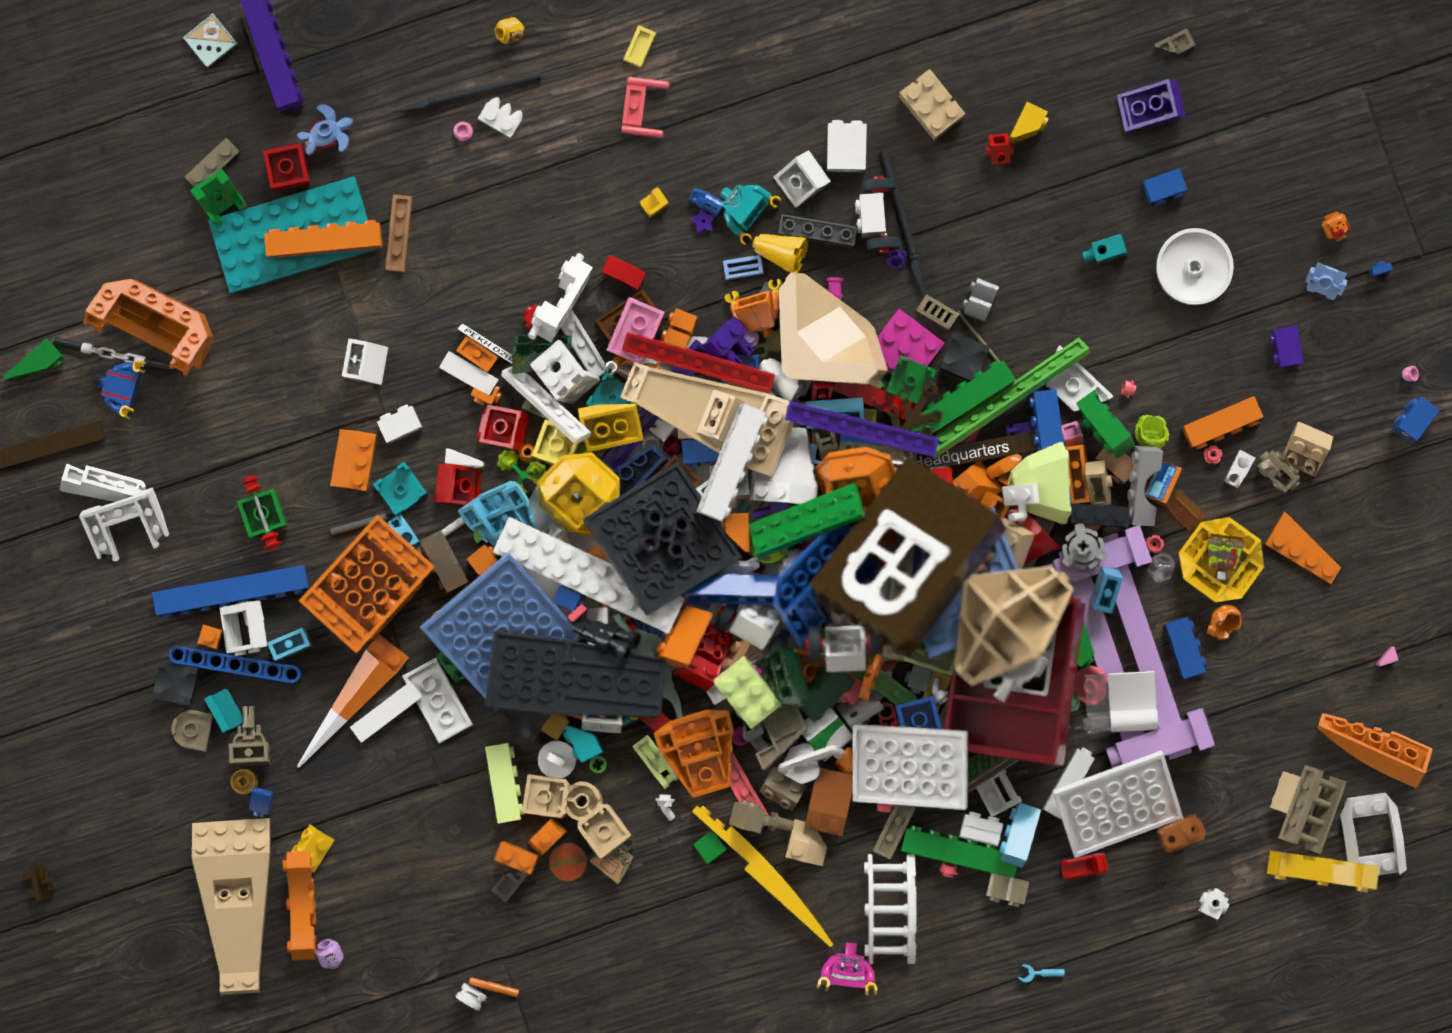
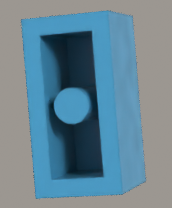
M1104 566L1100 567L1089 600L1093 609L1112 613L1123 581L1119 570Z

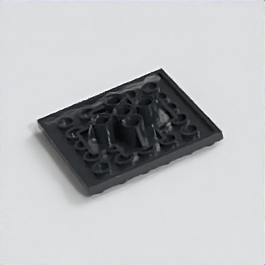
M678 462L583 518V522L646 617L742 558L719 522L696 512L702 497ZM650 517L655 518L658 523H653ZM676 524H681L684 530L678 529ZM661 533L666 534L668 539L662 538ZM645 543H650L653 548H647ZM671 549L677 550L679 555H674Z

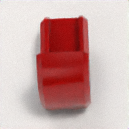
M1104 853L1067 859L1060 863L1063 879L1065 880L1102 874L1109 870Z

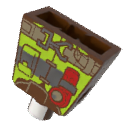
M1214 533L1208 534L1209 567L1217 568L1215 578L1226 580L1228 570L1237 569L1245 538Z

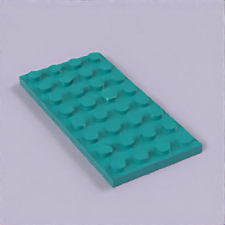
M355 176L221 216L223 223L217 227L211 220H208L230 294L377 250L375 248L270 259L266 257L264 233H269L271 229H280V232H284L292 227H299V230H305L307 226L318 225L319 228H326L327 224H338V226H345L347 222H357V225L364 224V221H367L368 218Z

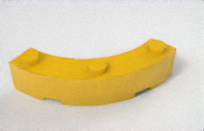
M1270 851L1267 874L1275 875L1274 879L1286 880L1287 876L1317 881L1316 885L1328 886V883L1355 886L1356 891L1368 892V888L1376 889L1379 866Z

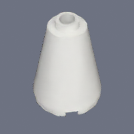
M772 358L764 359L759 366L761 370L775 373L772 388L782 399L799 403L798 397L801 395L805 396L810 388L811 380L789 379L782 371V362Z

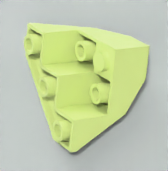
M1063 442L1025 457L1011 471L1008 486L1037 483L1039 502L1026 504L1027 511L1061 524H1067L1068 517L1071 515L1068 471L1069 453L1068 450H1065Z

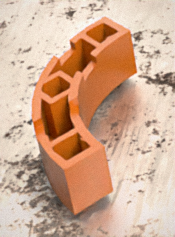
M310 851L287 852V859L283 860V871L287 872L289 886L287 910H290L291 941L287 942V951L291 953L293 961L316 960V936L314 934V927H312L316 926L314 878H311Z

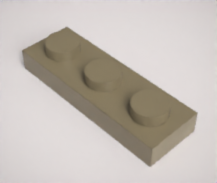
M225 138L185 178L196 187L211 175L223 169L240 151Z

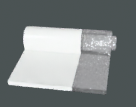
M1154 671L1085 675L1087 718H1083L1084 730H1088V734L1158 730Z

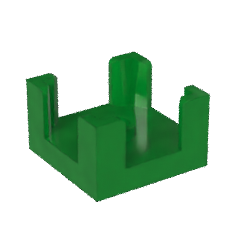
M220 169L190 190L216 227L223 223V219L219 215L234 204L239 210L247 206L223 169Z
M900 356L886 391L898 396L899 391L905 389L910 394L909 401L917 404L923 394V385L926 382L932 381L936 370ZM901 392L900 397L906 399L907 393Z

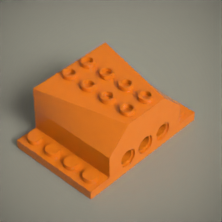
M377 515L305 593L299 602L357 653L369 639L374 640L425 584L423 580L435 566Z

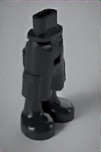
M578 619L572 628V632L577 633L580 638L594 644L596 647L607 652L614 649L617 652L618 661L623 664L629 661L631 649L636 650L641 641V635L637 632H622L617 626L604 624L599 621H583Z

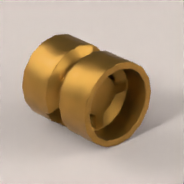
M240 769L231 777L232 789L239 794H249L252 792V788L258 787L259 784L257 774L250 769Z

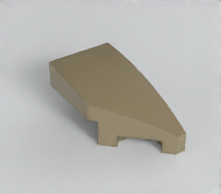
M1187 28L1155 44L1157 48L1176 54L1196 46Z

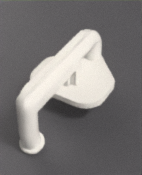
M803 743L792 747L784 762L777 769L781 774L804 784L815 780L819 776L820 769L817 760L832 755L836 759H841L844 750L831 745L814 751L811 745Z

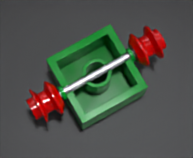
M254 475L244 478V482L241 483V485H246L247 488L244 493L251 494V496L237 501L249 538L253 539L264 535L261 538V541L266 543L263 549L272 551L278 549L279 544L282 543L276 539L279 534L273 531L287 527L288 524L276 490L270 489L258 493L262 488V485L257 484L259 477L255 478Z

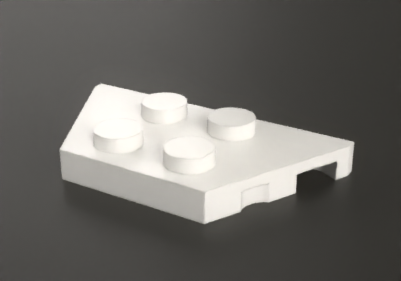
M1059 346V347L1057 348L1056 353H1057L1058 351H1060L1061 349H1063V348H1062L1061 346ZM1078 362L1046 383L1050 390L1057 389L1058 398L1073 412L1079 410L1076 403L1094 389L1098 393L1101 402L1113 397Z

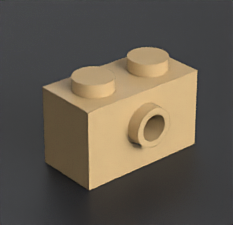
M1105 460L1087 462L1085 476L1091 505H1111L1110 487L1113 486L1112 477L1107 474Z

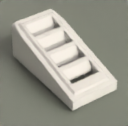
M446 448V464L481 469L485 466L484 462Z

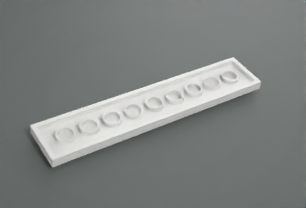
M511 517L508 518L493 550L494 553L502 557L510 552L520 565L668 634L685 598L679 596L646 617L612 564Z

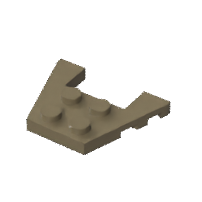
M791 693L777 695L782 705L762 720L773 743L772 746L756 753L763 770H766L808 729ZM734 708V710H735V712H736L738 718L741 719L742 717L740 716V714H739V713L736 711V709Z

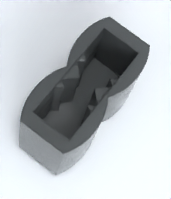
M977 278L976 282L972 281L968 292H971L969 300L965 298L961 307L964 310L963 315L984 323L999 286Z

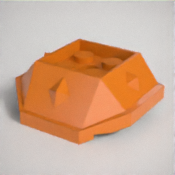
M868 447L830 452L815 469L822 495L856 483L864 513L896 472L891 455L882 454Z

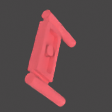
M628 77L621 133L661 138L663 136L662 130L641 128L646 87L668 89L669 82Z

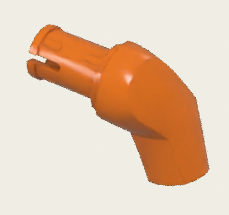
M1014 454L994 463L987 468L989 477L994 479L1012 471L1022 461V457L1019 454Z

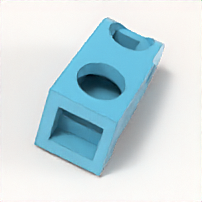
M401 514L388 522L414 548L421 545V542Z

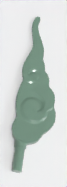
M620 613L613 616L622 632L632 631ZM640 629L633 630V632L641 635V641L636 650L631 649V653L656 657L657 646L662 641L660 637ZM666 664L663 696L672 703L677 718H681L683 715L680 699L671 680L672 672L669 665Z

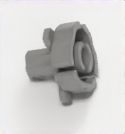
M1083 523L1076 524L1075 531H1072L1065 538L1067 543L1072 539L1069 546L1070 555L1067 553V544L1062 546L1065 557L1062 561L1066 567L1072 566L1074 569L1085 571L1086 566L1078 565L1075 561L1087 563L1096 557L1095 562L1088 565V568L1093 570L1100 564L1101 560L1106 561L1108 557L1103 539L1098 538L1100 549L1098 550V544L1093 538H1097V532L1085 529ZM1082 544H1086L1087 547L1084 552L1080 548Z

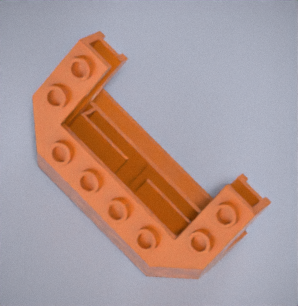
M134 279L105 283L86 309L83 322L85 325L90 324L94 326L99 332L102 331L106 323H109L172 355L173 359L169 367L182 371L185 376H187L193 366L198 369L201 368L210 351L213 339L205 314Z

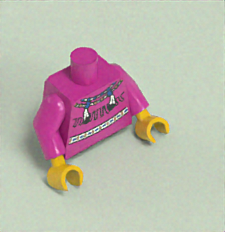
M846 942L845 953H836V956H831L822 967L821 976L817 984L818 989L820 984H824L826 986L825 991H827L829 985L832 984L865 988L867 996L870 989L875 991V995L877 994L874 971L869 961L864 959V956L856 955V943Z

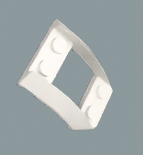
M1386 793L1347 798L1344 809L1340 814L1347 862L1379 866L1378 875L1397 872L1401 874L1406 871L1405 848L1398 808ZM1388 813L1394 852L1359 857L1353 818Z

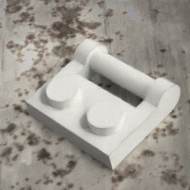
M1006 770L977 787L991 817L1022 802L1020 796H1017L1006 775ZM998 776L1011 799L1007 803L994 781Z

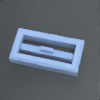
M761 255L723 261L726 280L764 274ZM758 260L756 264L728 268L730 264ZM759 267L757 271L729 275V272Z

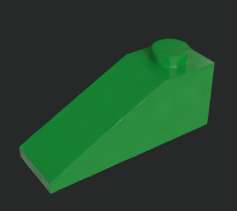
M46 338L3 377L10 381L49 371L52 368L55 370L63 363L62 360L65 357Z

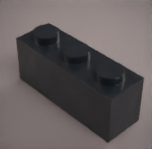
M1087 504L1070 505L1071 515L1069 516V524L1083 523L1090 526L1129 527L1130 507Z

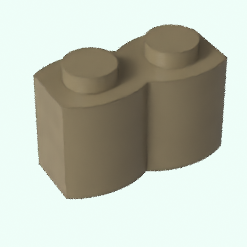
M991 873L986 896H990L989 900L1000 903L1001 899L1008 901V905L1019 907L1020 904L1025 903L1029 882Z

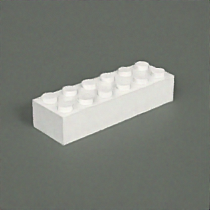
M739 404L696 512L718 521L728 517L731 509L728 505L731 500L734 501L738 490L735 488L738 482H742L745 475L743 468L746 464H749L752 458L750 451L758 443L760 436L757 434L759 429H763L767 418L764 417L766 412L747 404Z

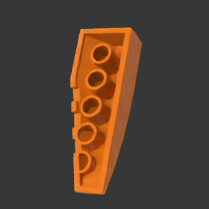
M1322 713L1317 727L1334 743L1361 762L1414 788L1418 787L1426 773L1433 749L1393 731L1390 734L1382 732L1381 728L1377 727L1373 729L1366 728L1362 723L1356 722L1351 724L1346 719Z

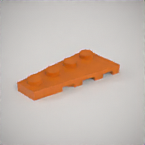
M1286 512L1282 514L1264 544L1329 584H1332L1341 569Z

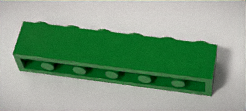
M996 360L988 365L989 370L984 373L982 371L977 372L971 376L973 378L972 381L969 383L963 381L956 386L957 390L952 394L949 391L939 397L941 401L936 404L933 402L923 407L925 411L918 415L932 413L934 410H940L942 412V419L940 421H929L912 425L909 431H918L924 426H929L933 434L1016 379L1004 360L1000 363ZM938 412L933 413V418L939 419L940 414ZM925 428L923 434L929 435L930 430Z
M912 825L910 829H905L901 851L1011 878L1015 877L1017 866L1001 861L1002 853L996 850L997 846L986 843L985 847L978 845V841L967 839V842L959 841L960 837L949 834L948 838L940 836L941 832L930 830L929 833L921 832L922 828Z

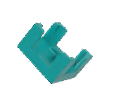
M607 371L593 396H590L586 402L588 407L609 404H634L620 398L625 384L616 379L615 376H610V373Z
M405 462L397 466V469L388 476L379 479L373 484L396 516L402 514L428 495Z

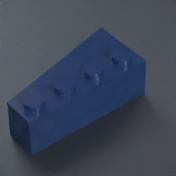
M651 445L632 457L625 464L617 467L612 472L620 478V496L655 476L669 460L656 447Z

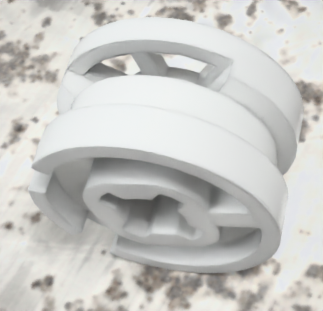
M464 983L461 987L462 991L458 992L456 997L479 1011L481 1002L485 1001L487 996Z

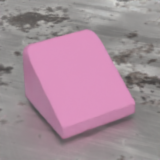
M1077 421L1061 426L1065 447L1084 443L1083 434Z
M1394 646L1390 647L1376 663L1378 667L1398 661Z

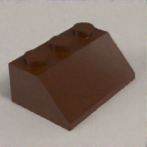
M643 289L630 297L657 308ZM627 300L595 320L609 343ZM663 318L660 322L658 329H660L662 326L666 324Z

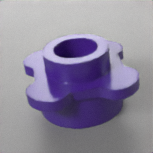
M891 249L886 263L893 268L903 267L907 253Z

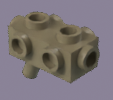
M1272 450L1270 453L1266 451L1260 456L1259 460L1261 462L1257 466L1259 472L1264 477H1269L1277 490L1286 492L1288 489L1292 491L1299 484L1298 479L1300 478L1298 475L1299 470L1292 464L1289 466L1284 461L1285 457L1279 451L1275 453ZM1286 473L1290 479H1285L1283 474Z

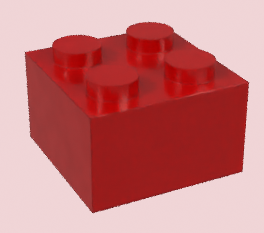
M301 143L263 151L270 188L273 192L311 184Z

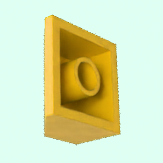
M1027 102L1009 138V142L1014 143L1037 135L1039 130L1043 131L1049 119L1046 117L1048 111Z

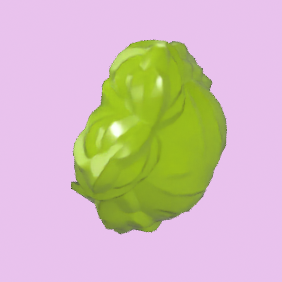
M1143 415L1136 424L1135 436L1141 446L1162 449L1166 442L1169 441V430L1166 427L1164 418Z

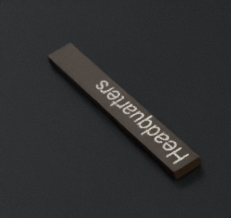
M1033 431L956 445L935 459L917 453L916 462L925 468L936 466L951 467L1014 454L1038 451L1037 446L1035 447L1033 442V436L1036 434Z

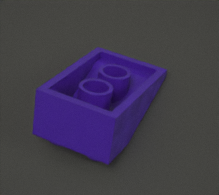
M1167 79L1117 95L1125 132L1167 124L1186 118L1178 83L1175 80Z

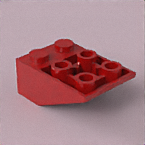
M708 623L689 665L675 668L673 675L708 691L715 684L714 679L719 676L733 635L725 631L721 632Z

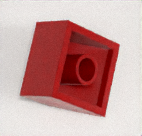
M438 464L434 502L462 506L471 502L480 495L482 469L455 464Z

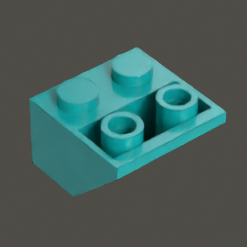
M571 725L564 727L566 731L563 734L568 743L572 742L574 747L572 753L576 760L580 759L581 762H584L604 752L596 734L583 731Z

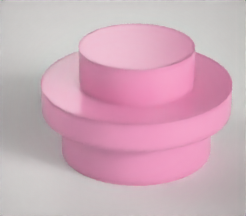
M459 122L455 125L454 135L458 140L467 141L471 138L473 129L469 123Z

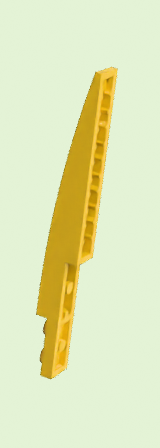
M696 806L692 812L749 863L744 869L831 947L833 943L817 920L770 863L732 826L725 831L723 829L725 825L719 819L714 821L709 816L711 812L704 806L701 808Z

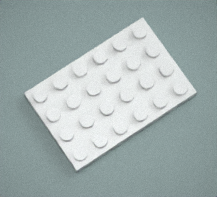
M853 725V801L966 809L967 731Z
M1162 751L1053 790L1075 858L1183 818Z

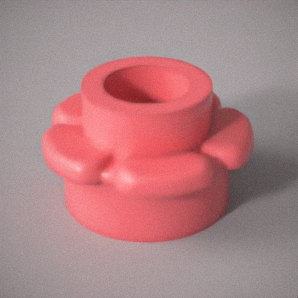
M1125 380L1123 383L1121 395L1126 396V398L1133 396L1135 393L1136 385H1133V380L1131 382Z
M1215 445L1206 448L1203 453L1205 461L1209 464L1219 463L1222 457L1221 449H1218Z
M1152 535V537H1148L1145 541L1150 553L1154 552L1157 554L1164 547V541L1158 535Z
M943 862L942 867L939 868L945 877L952 878L958 874V866L953 863Z

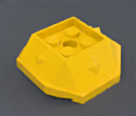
M592 452L563 455L537 481L539 506L567 532L591 534L583 522V518L620 496V478ZM573 494H580L582 498L577 499Z
M1230 517L1200 522L1178 553L1183 580L1213 602L1241 599L1264 568L1261 540ZM1209 533L1245 538L1237 569L1228 570L1226 580L1215 578L1217 568L1209 567Z

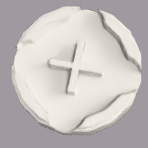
M551 741L544 745L538 755V766L542 773L547 777L559 779L570 775L576 764V759L572 753L573 748L562 741Z

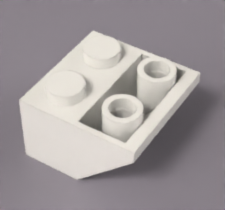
M348 339L342 377L344 379L382 385L388 347L366 341Z

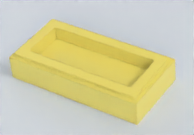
M638 25L623 61L641 68L656 32Z

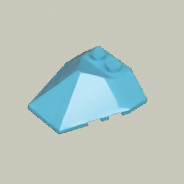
M512 481L480 494L458 511L467 526L472 531L475 529L483 536L482 540L486 543H491L494 547L509 517L537 529L529 499L519 484Z

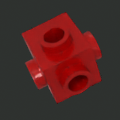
M1008 133L989 135V146H986L987 158L990 157L991 164L1002 165L1011 163L1010 155H1014L1013 144L1009 142Z

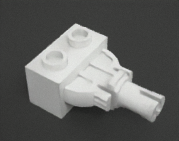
M1040 654L1035 660L1000 674L1003 682L994 696L1004 702L1013 687L1020 688L1024 682L1031 680L1034 676L1040 677L1050 661Z

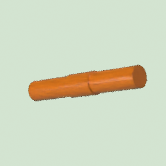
M470 977L469 985L518 997V989Z

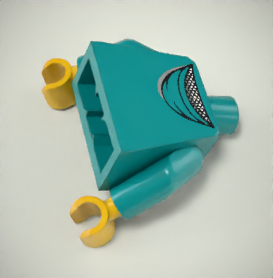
M737 185L733 191L726 187L720 194L725 199L722 206L725 209L724 217L727 226L736 236H740V242L745 245L746 243L742 240L743 236L747 235L751 240L752 238L751 235L744 233L743 230L747 231L768 204L771 208H777L772 203L773 199L781 202L779 196L772 197L771 193L759 185H746L744 187Z

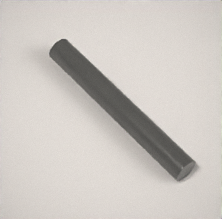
M386 513L379 515L384 521H387ZM376 516L331 528V535L334 536L366 527Z

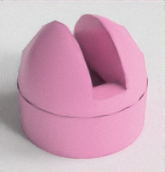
M1415 366L1405 368L1402 371L1403 379L1408 382L1417 381L1419 377L1417 368Z

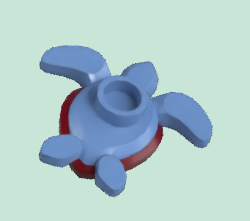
M323 104L317 106L318 111L325 116V119L314 123L308 133L299 132L297 134L300 140L306 141V154L312 155L315 149H327L338 142L339 151L341 153L345 152L348 148L349 138L343 133V130H347L353 125V119L342 118L336 122V114L331 107Z

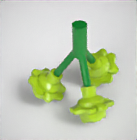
M505 450L499 455L497 465L502 471H510L512 469L517 471L520 478L518 482H513L518 483L526 494L527 490L524 489L522 484L523 479L528 477V479L537 483L547 472L546 465L541 464L539 460L531 461L526 472L521 471L517 467L519 456L515 454L516 452L514 450Z

